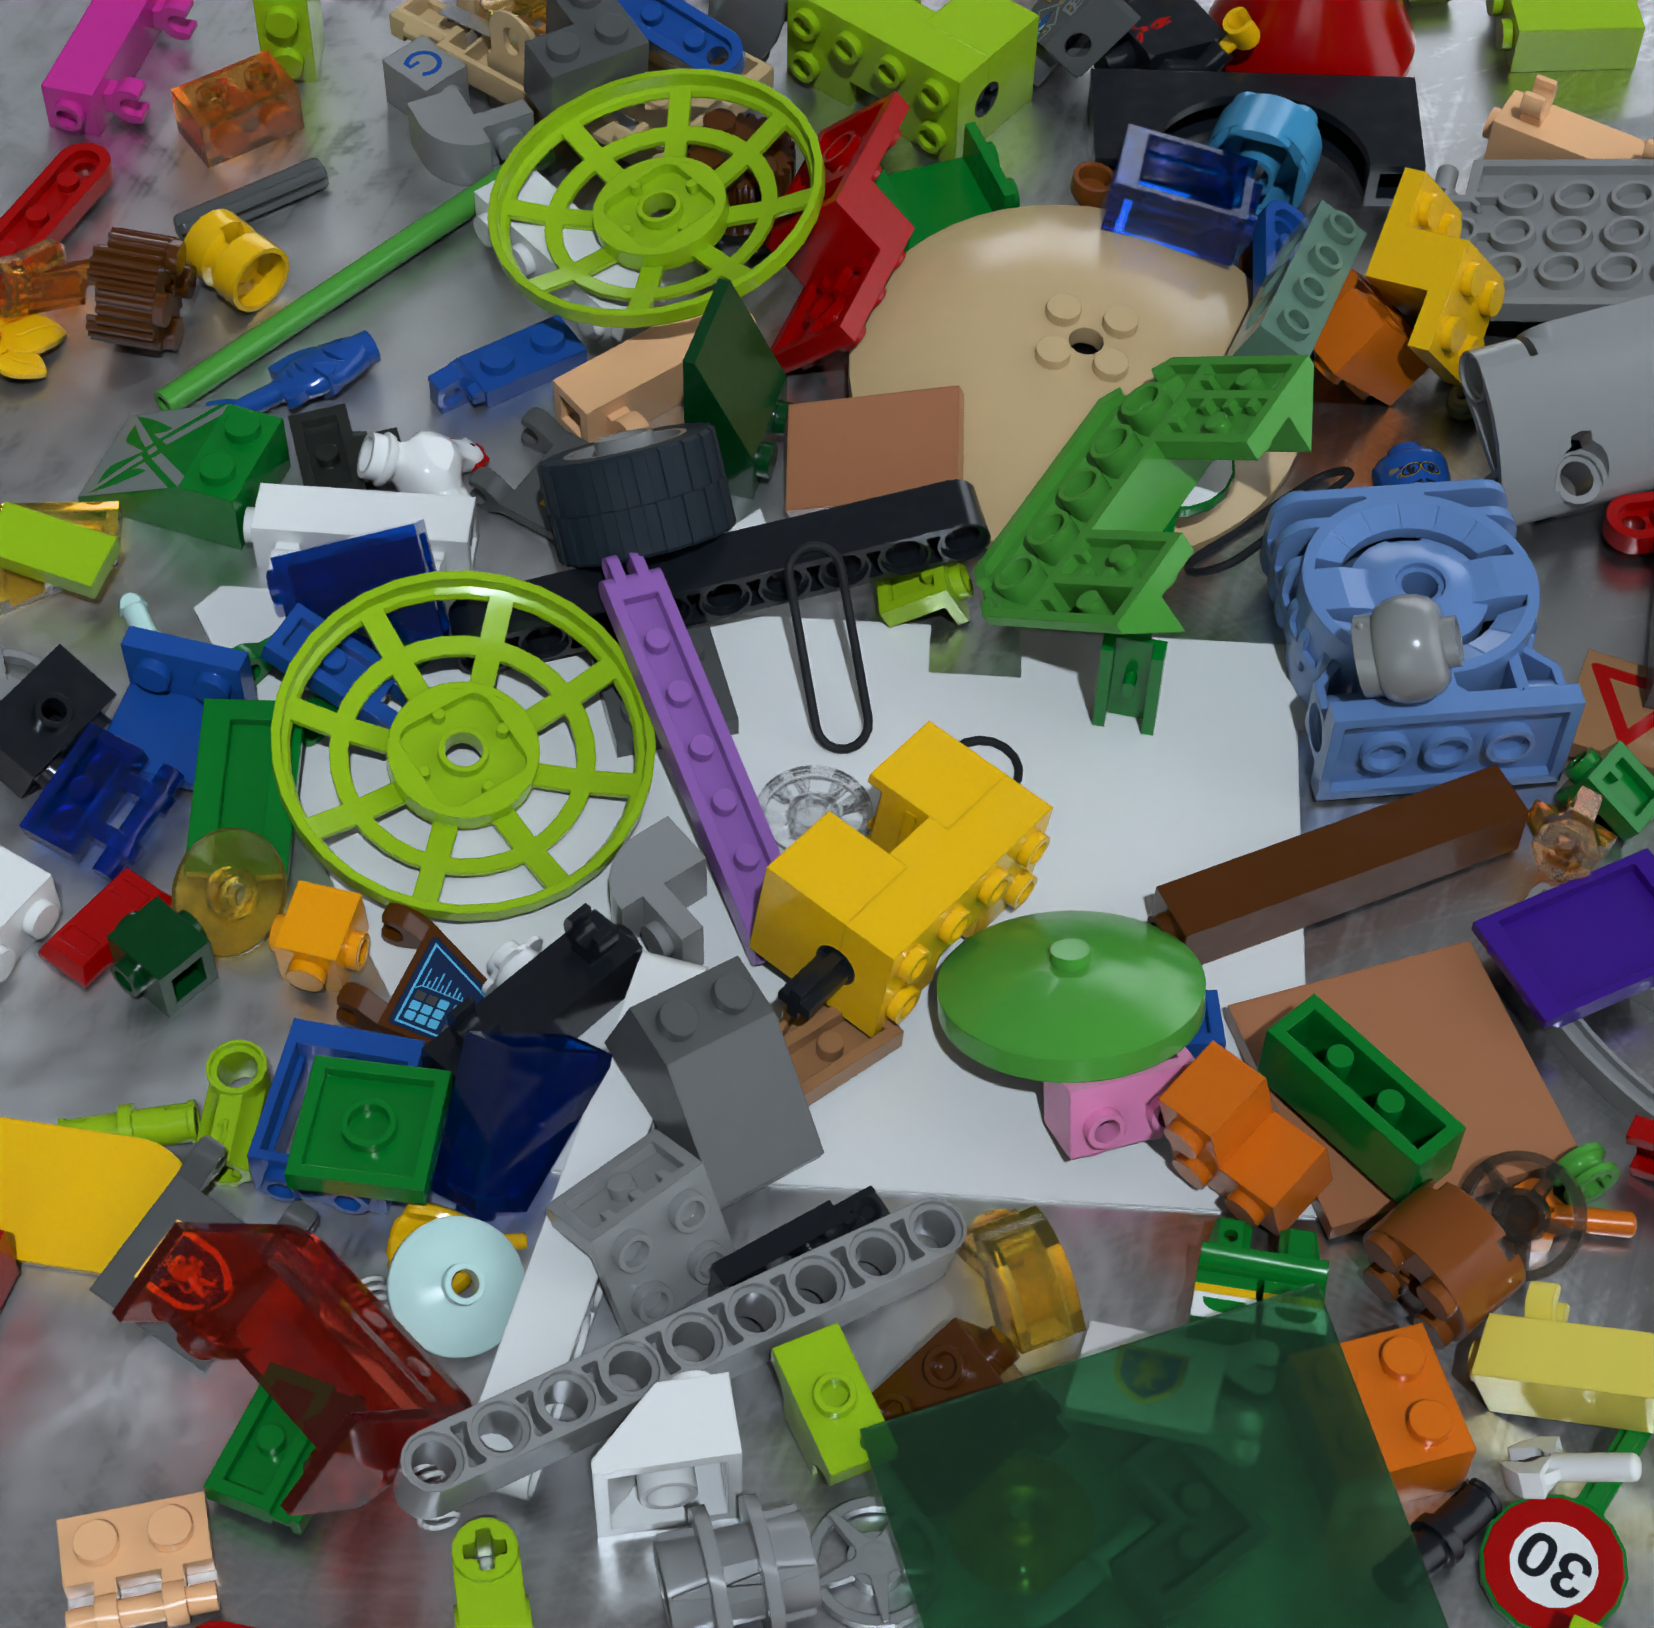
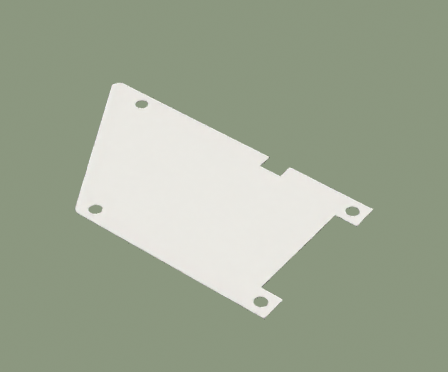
M220 586L193 608L211 644L234 648L243 643H258L273 635L297 603L314 611L344 592L299 590L297 596L273 594L272 588ZM443 600L441 606L412 605L400 608L387 615L418 641L440 636H452L448 610L456 600ZM739 614L686 627L688 629L704 625L710 626L739 719V734L731 736L781 854L828 811L835 814L865 837L872 831L866 828L867 823L876 814L881 791L868 783L870 773L928 721H931L958 741L974 736L994 737L1008 744L1018 754L1023 766V777L1020 784L1053 807L1045 833L1051 840L1044 855L1034 867L1032 874L1038 878V881L1028 899L1017 909L1009 905L986 928L1020 916L1069 910L1105 912L1134 918L1147 923V918L1152 914L1157 886L1301 835L1298 732H1307L1304 722L1308 707L1298 696L1290 681L1285 664V644L1152 637V639L1167 641L1168 644L1154 733L1151 736L1141 734L1142 718L1107 712L1104 727L1092 725L1104 634L1022 630L1020 677L929 672L931 625L901 623L889 627L886 622L855 621L873 716V730L868 741L860 749L850 753H834L825 749L815 739L811 728L792 617ZM801 618L821 729L829 741L836 744L851 743L860 736L863 730L864 719L846 620ZM589 651L543 661L559 673L567 683L591 667ZM457 657L432 660L419 670L429 687L449 682H469L471 676L470 673L461 669ZM273 667L255 686L257 700H276V695L285 673ZM514 669L497 673L494 688L509 695L524 710L549 696L532 679ZM305 690L301 696L302 700L313 698ZM597 693L582 704L587 712L595 738V771L633 773L635 755L617 758L599 693ZM390 695L383 702L397 712L402 708L401 703ZM565 716L537 733L540 744L539 763L576 768L575 742L569 723ZM325 736L320 742L311 747L303 744L298 796L308 817L341 805L330 774V737ZM464 743L451 746L445 753L452 763L459 766H470L481 758L479 751L475 747ZM349 744V770L359 797L391 783L385 754ZM985 745L968 747L1009 777L1014 778L1012 762L1002 751ZM663 749L656 750L651 788L641 818L628 840L669 816L703 853L707 860V896L687 907L690 913L703 926V966L711 969L731 958L739 956L775 1011L778 1022H780L785 1003L778 998V992L791 978L770 962L753 966L749 961ZM533 788L524 803L516 810V813L533 835L536 836L557 817L570 793ZM589 795L586 806L574 826L555 846L547 850L568 875L582 867L606 842L622 816L627 798ZM406 805L375 819L380 826L395 838L416 849L426 850L433 823L418 816ZM491 824L479 828L458 829L451 857H486L511 850V848ZM357 827L323 839L335 855L356 872L388 889L409 896L413 895L420 869L406 865L384 853L365 838ZM613 859L597 876L570 895L535 911L497 920L451 921L436 918L428 919L447 936L488 980L491 973L486 968L487 962L502 944L509 940H515L520 945L531 936L537 934L543 939V944L537 951L539 954L565 933L564 920L584 903H587L591 910L596 909L612 922L609 873ZM523 864L514 869L490 875L462 877L446 875L438 902L459 905L498 903L532 895L545 888ZM324 866L334 888L362 894L348 886ZM362 894L369 924L367 932L370 936L368 955L391 998L418 948L397 947L385 942L381 937V929L384 926L382 914L387 906ZM1304 928L1202 965L1206 978V990H1217L1226 1039L1225 1049L1243 1062H1245L1243 1055L1225 1019L1227 1006L1306 984ZM963 936L939 956L933 980L921 991L920 999L912 1012L904 1021L898 1024L904 1031L902 1046L808 1106L824 1154L813 1162L768 1185L861 1191L871 1185L875 1192L1232 1213L1225 1204L1224 1200L1226 1198L1208 1185L1202 1190L1198 1189L1177 1172L1172 1164L1174 1155L1171 1144L1166 1136L1156 1140H1146L1107 1150L1098 1155L1083 1156L1070 1160L1044 1122V1081L1019 1078L988 1068L965 1055L949 1040L938 1018L937 979L946 958L958 945L966 940ZM638 937L640 945L643 946L642 953L643 951L650 952L643 937ZM624 999L471 1127L448 1108V1113L469 1154L478 1164L496 1170L562 1173L607 1049L604 1042L614 1030ZM537 1098H551L562 1103L570 1116L569 1125L565 1132L556 1139L546 1142L533 1141L523 1136L517 1128L516 1117L519 1110L529 1101ZM1312 1203L1299 1217L1318 1218Z

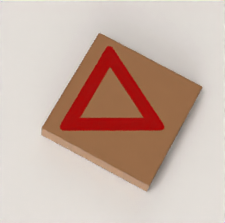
M1588 649L1577 683H1580L1586 705L1568 756L1576 758L1590 747L1599 753L1621 740L1654 776V708L1644 706L1647 678L1646 666Z

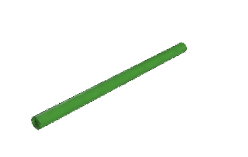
M553 149L535 166L534 169L539 173L555 163L556 156ZM502 165L154 392V399L161 411L184 409L476 215L474 191L496 180Z

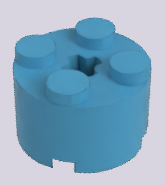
M1248 91L1239 93L1233 102L1223 110L1202 153L1198 172L1200 182L1215 186L1224 195L1225 203L1222 210L1224 214L1236 220L1253 224L1257 215L1271 201H1284L1296 208L1300 206L1322 154V139L1317 127L1318 117L1316 113L1306 105L1296 104L1278 95L1256 94Z

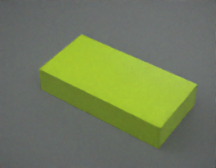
M6 501L0 512V568L96 599L121 551L117 537Z

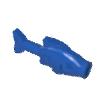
M364 330L350 337L336 339L316 347L294 352L268 367L271 379H273L271 383L236 400H214L207 402L205 406L232 404L263 413L281 403H286L289 409H293L307 400L320 396L327 399L335 396L344 386L359 377L370 366L380 362V353L371 335Z

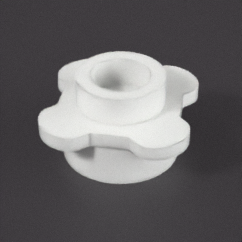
M535 934L520 945L515 940H509L502 944L487 962L486 968L491 973V976L481 988L482 993L487 996L538 955L537 951L543 944V939Z

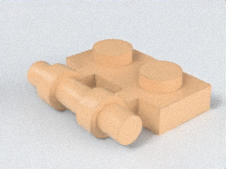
M204 1491L56 1520L62 1585L67 1599L94 1595V1605L65 1610L66 1628H134L164 1621L167 1622L168 1628L191 1624L192 1616L220 1610L216 1580L189 1586L187 1582V1576L216 1570L209 1508ZM162 1581V1591L121 1599L120 1589Z

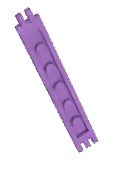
M630 552L628 553L629 560L625 563L629 574L625 575L620 560L616 555L602 558V570L606 580L599 582L601 600L749 961L753 966L766 963L768 961L749 948L766 867L781 854L662 570L659 567L648 569L643 556Z

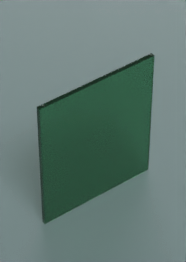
M1317 1283L860 1429V1445L866 1450L923 1628H1449L1326 1309L1324 1294L1319 1290Z

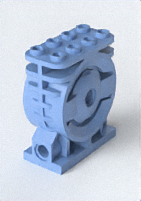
M1474 478L1458 481L1415 482L1400 485L1292 491L1282 496L1271 506L1267 515L1259 554L1260 564L1263 573L1267 576L1269 598L1275 604L1274 614L1276 622L1280 627L1284 628L1286 637L1284 647L1285 664L1290 681L1298 696L1308 707L1304 723L1315 761L1310 780L1315 801L1418 793L1496 764L1511 785L1560 781L1586 701L1580 683L1566 684L1560 664L1533 650L1540 604V586L1532 561L1521 544L1515 539L1517 526L1513 515L1507 510L1508 499L1500 483L1489 479ZM1415 593L1428 596L1437 602L1444 617L1456 615L1463 642L1464 666L1452 668L1451 682L1443 693L1431 700L1413 704L1396 703L1389 700L1386 695L1372 698L1364 696L1357 675L1352 645L1351 625L1354 615L1371 613L1378 603L1389 597ZM1482 626H1484L1487 630L1476 639Z

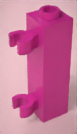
M92 0L41 84L50 127L101 137L114 113L127 122L143 123L151 108L149 103L139 102L146 89V82L135 78L162 30L179 40H189L198 26L197 21L185 18L192 9L194 1Z

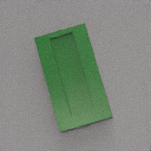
M204 698L184 864V874L186 877H210L211 880L217 883L263 884L269 879L289 880L294 827L281 804L272 772L271 723L275 700ZM293 724L290 740L291 766L298 792L305 728Z

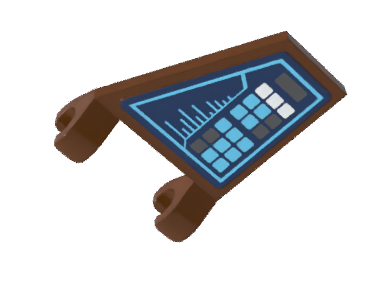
M389 903L382 914L384 926L381 929V937L385 942L397 947L418 949L389 1003L365 986L355 982H348L342 987L337 996L339 1008L337 1009L336 1019L340 1024L349 1028L378 1031L383 1034L426 1041L427 1045L449 1027L447 1014L469 996L475 1001V1005L486 997L482 993L481 988L487 979L430 919L408 906Z

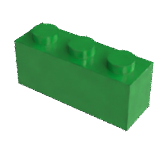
M1315 993L1267 1030L1257 1072L1266 1077L1268 1086L1398 1204L1425 1180L1434 1179V1184H1436L1452 1170L1466 1127Z

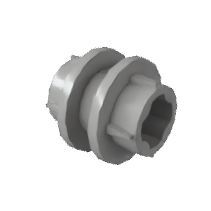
M756 1493L739 1497V1524L713 1529L708 1511L703 1504L688 1508L689 1526L656 1534L658 1542L653 1543V1552L668 1627L734 1628V1625L761 1620L763 1628H787V1622L818 1615L816 1607L822 1606L818 1567L805 1517L801 1510H797L796 1503L762 1509Z

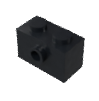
M61 644L50 652L0 701V781L21 799L36 784H39L44 790L49 788L71 763L65 755L78 742L86 748L91 746L112 722L106 715V712L117 694Z

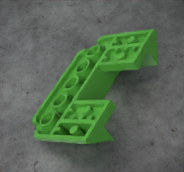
M1309 355L1172 357L1151 369L1155 377L1154 380L1137 387L1128 395H1125L1121 387L1101 397L973 569L976 583L983 593L984 601L980 602L982 615L987 623L998 626L1111 634L1186 632L1162 596L1174 584L1178 573L1192 555L1194 549L1183 533L1163 532V530L1213 460L1258 461L1265 452L1312 451L1314 363Z

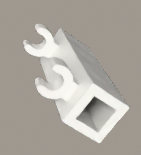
M260 483L255 507L246 508L243 521L244 541L246 543H253L257 568H268L269 574H275L272 593L276 595L297 596L301 581V571L409 577L433 571H474L480 538L476 497ZM443 600L431 601L422 604L441 606Z

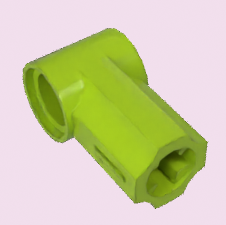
M243 1039L230 1040L219 1045L210 1054L206 1062V1076L209 1086L196 1143L201 1137L206 1135L213 1137L225 1147L228 1154L227 1162L211 1181L214 1186L238 1188L239 1184L252 1182L247 1154L273 1081L263 1050L255 1043ZM240 1078H254L249 1084L242 1087H229Z

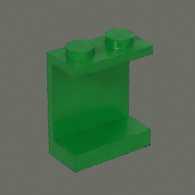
M976 122L965 124L963 157L888 175L880 162L879 165L882 167V171L874 181L877 187L915 227L904 248L905 252L927 237L950 225L977 215L1020 206L1019 192L1013 178H1006L1000 167L995 145L991 141L986 142Z

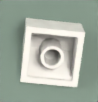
M692 1370L677 1374L669 1381L655 1382L592 1458L591 1473L598 1538L688 1525V1508L703 1504L708 1511L711 1521L739 1517V1497L742 1496V1448L729 1372L710 1374L706 1371Z

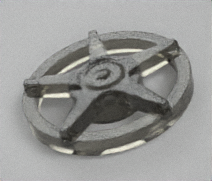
M1515 1150L1499 1153L1477 1165L1467 1176L1461 1189L1470 1196H1473L1480 1181L1486 1175L1488 1176L1498 1194L1493 1203L1491 1215L1507 1234L1503 1239L1514 1243L1515 1255L1519 1253L1526 1270V1281L1547 1278L1569 1264L1579 1251L1587 1229L1585 1198L1573 1175L1556 1160L1531 1151ZM1526 1161L1538 1164L1546 1168L1548 1172L1532 1189L1513 1188L1496 1168L1510 1162ZM1557 1178L1565 1186L1572 1202L1574 1213L1573 1228L1551 1218V1211L1546 1198ZM1546 1232L1569 1238L1563 1251L1553 1261L1543 1267L1529 1270L1531 1245L1533 1242L1542 1238Z

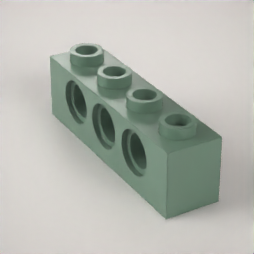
M1321 200L1283 241L1226 356H1311L1367 235L1348 214L1337 211L1324 200Z

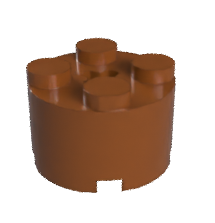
M1427 1179L1365 1233L1363 1245L1371 1265L1363 1271V1277L1370 1289L1383 1301L1392 1303L1398 1298L1416 1315L1413 1319L1414 1324L1423 1322L1432 1346L1443 1350L1452 1341L1460 1342L1464 1340L1488 1318L1489 1313H1494L1525 1284L1526 1270L1519 1253L1508 1261L1504 1252L1497 1244L1507 1234L1495 1218L1479 1202L1464 1190L1449 1182H1446L1436 1190L1433 1188L1434 1179Z

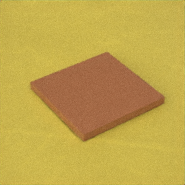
M1470 940L1227 1006L1225 1019L1246 1064L1257 1071L1267 1030L1314 993L1466 1127L1452 1170L1434 1184L1433 1188L1436 1190L1446 1182H1449L1461 1188L1473 1198L1514 1187L1530 1178L1543 1179L1549 1177L1551 1169L1563 1156L1578 1147ZM1268 1086L1273 1110L1327 1148L1333 1180L1316 1197L1312 1205L1328 1239L1371 1228L1398 1205L1394 1199Z

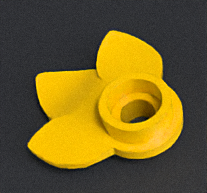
M0 301V373L3 376L16 379L46 377V365L39 354L62 343L67 335L65 329L47 316L35 313L25 314L24 306L19 302Z

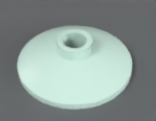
M442 1217L418 1227L397 1248L387 1273V1301L391 1315L400 1331L409 1341L423 1351L444 1358L472 1357L492 1349L501 1342L525 1272L516 1249L505 1235L495 1227L472 1217ZM458 1271L467 1273L473 1280L474 1289L468 1298L458 1296L452 1289V1278Z

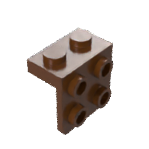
M956 1317L953 1318L872 1392L898 1447L896 1460L888 1464L924 1514L936 1519L947 1517L1021 1449L1050 1457L1070 1439L1056 1420V1417L1062 1413L1058 1403L1040 1383L1035 1380L1028 1383L1014 1364L1020 1358L1017 1349L995 1326H990L986 1329Z

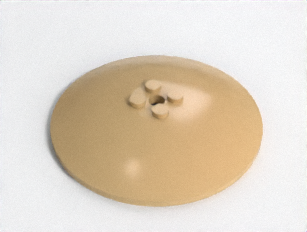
M1058 204L1030 205L977 215L950 225L915 245L906 252L903 262L890 274L884 286L886 289L885 297L871 311L864 324L866 327L865 335L856 346L849 350V396L859 397L960 386L964 393L963 480L968 481L975 488L991 535L990 544L986 548L989 549L1101 397L1121 387L1125 395H1128L1137 387L1154 380L1155 377L1151 369L1172 357L1227 355L1253 303V281L1225 257L1200 241L1168 226L1120 211L1090 206ZM1076 343L1090 344L1098 352L1094 354H1081L1075 351L1071 345ZM1265 452L1258 461L1234 460L1235 478L1227 497L1209 511L1190 517H1179L1176 521L1174 532L1184 534L1194 549L1192 554H1195L1208 544L1236 529L1250 517L1265 508L1275 497L1286 481L1298 452Z

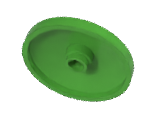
M1069 910L1035 913L1009 919L985 928L963 941L950 953L942 964L937 979L938 1018L949 1040L965 1055L988 1068L1035 1081L1053 1083L1104 1081L1125 1077L1154 1067L1170 1059L1192 1041L1203 1024L1205 1017L1206 978L1200 961L1183 942L1170 933L1161 931L1158 927L1122 915L1095 911Z

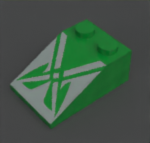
M232 404L129 415L78 495L79 505L242 550L246 544L243 536L245 510L247 507H255L260 483L281 484L291 467L283 418Z

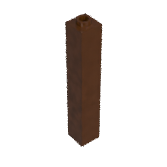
M1496 764L1159 885L1155 890L1152 914L1147 918V923L1178 938L1195 954L1201 965L1516 850L1523 834L1529 810Z

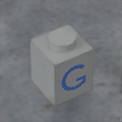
M424 35L419 36L382 60L387 102L408 116V102L458 88L470 107L466 64L434 47L436 44Z

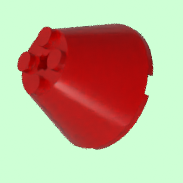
M1215 0L1208 13L1224 30L1222 24L1225 15L1236 7H1244L1260 30L1259 43L1254 48L1244 51L1236 48L1232 52L1234 58L1225 66L1227 72L1406 77L1414 57L1415 34L1403 0Z

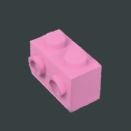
M1184 1047L1170 1059L1147 1070L1125 1077L1084 1083L1044 1082V1122L1070 1160L1083 1156L1098 1155L1107 1150L1146 1140L1165 1137L1164 1129L1166 1126L1158 1098L1195 1058Z

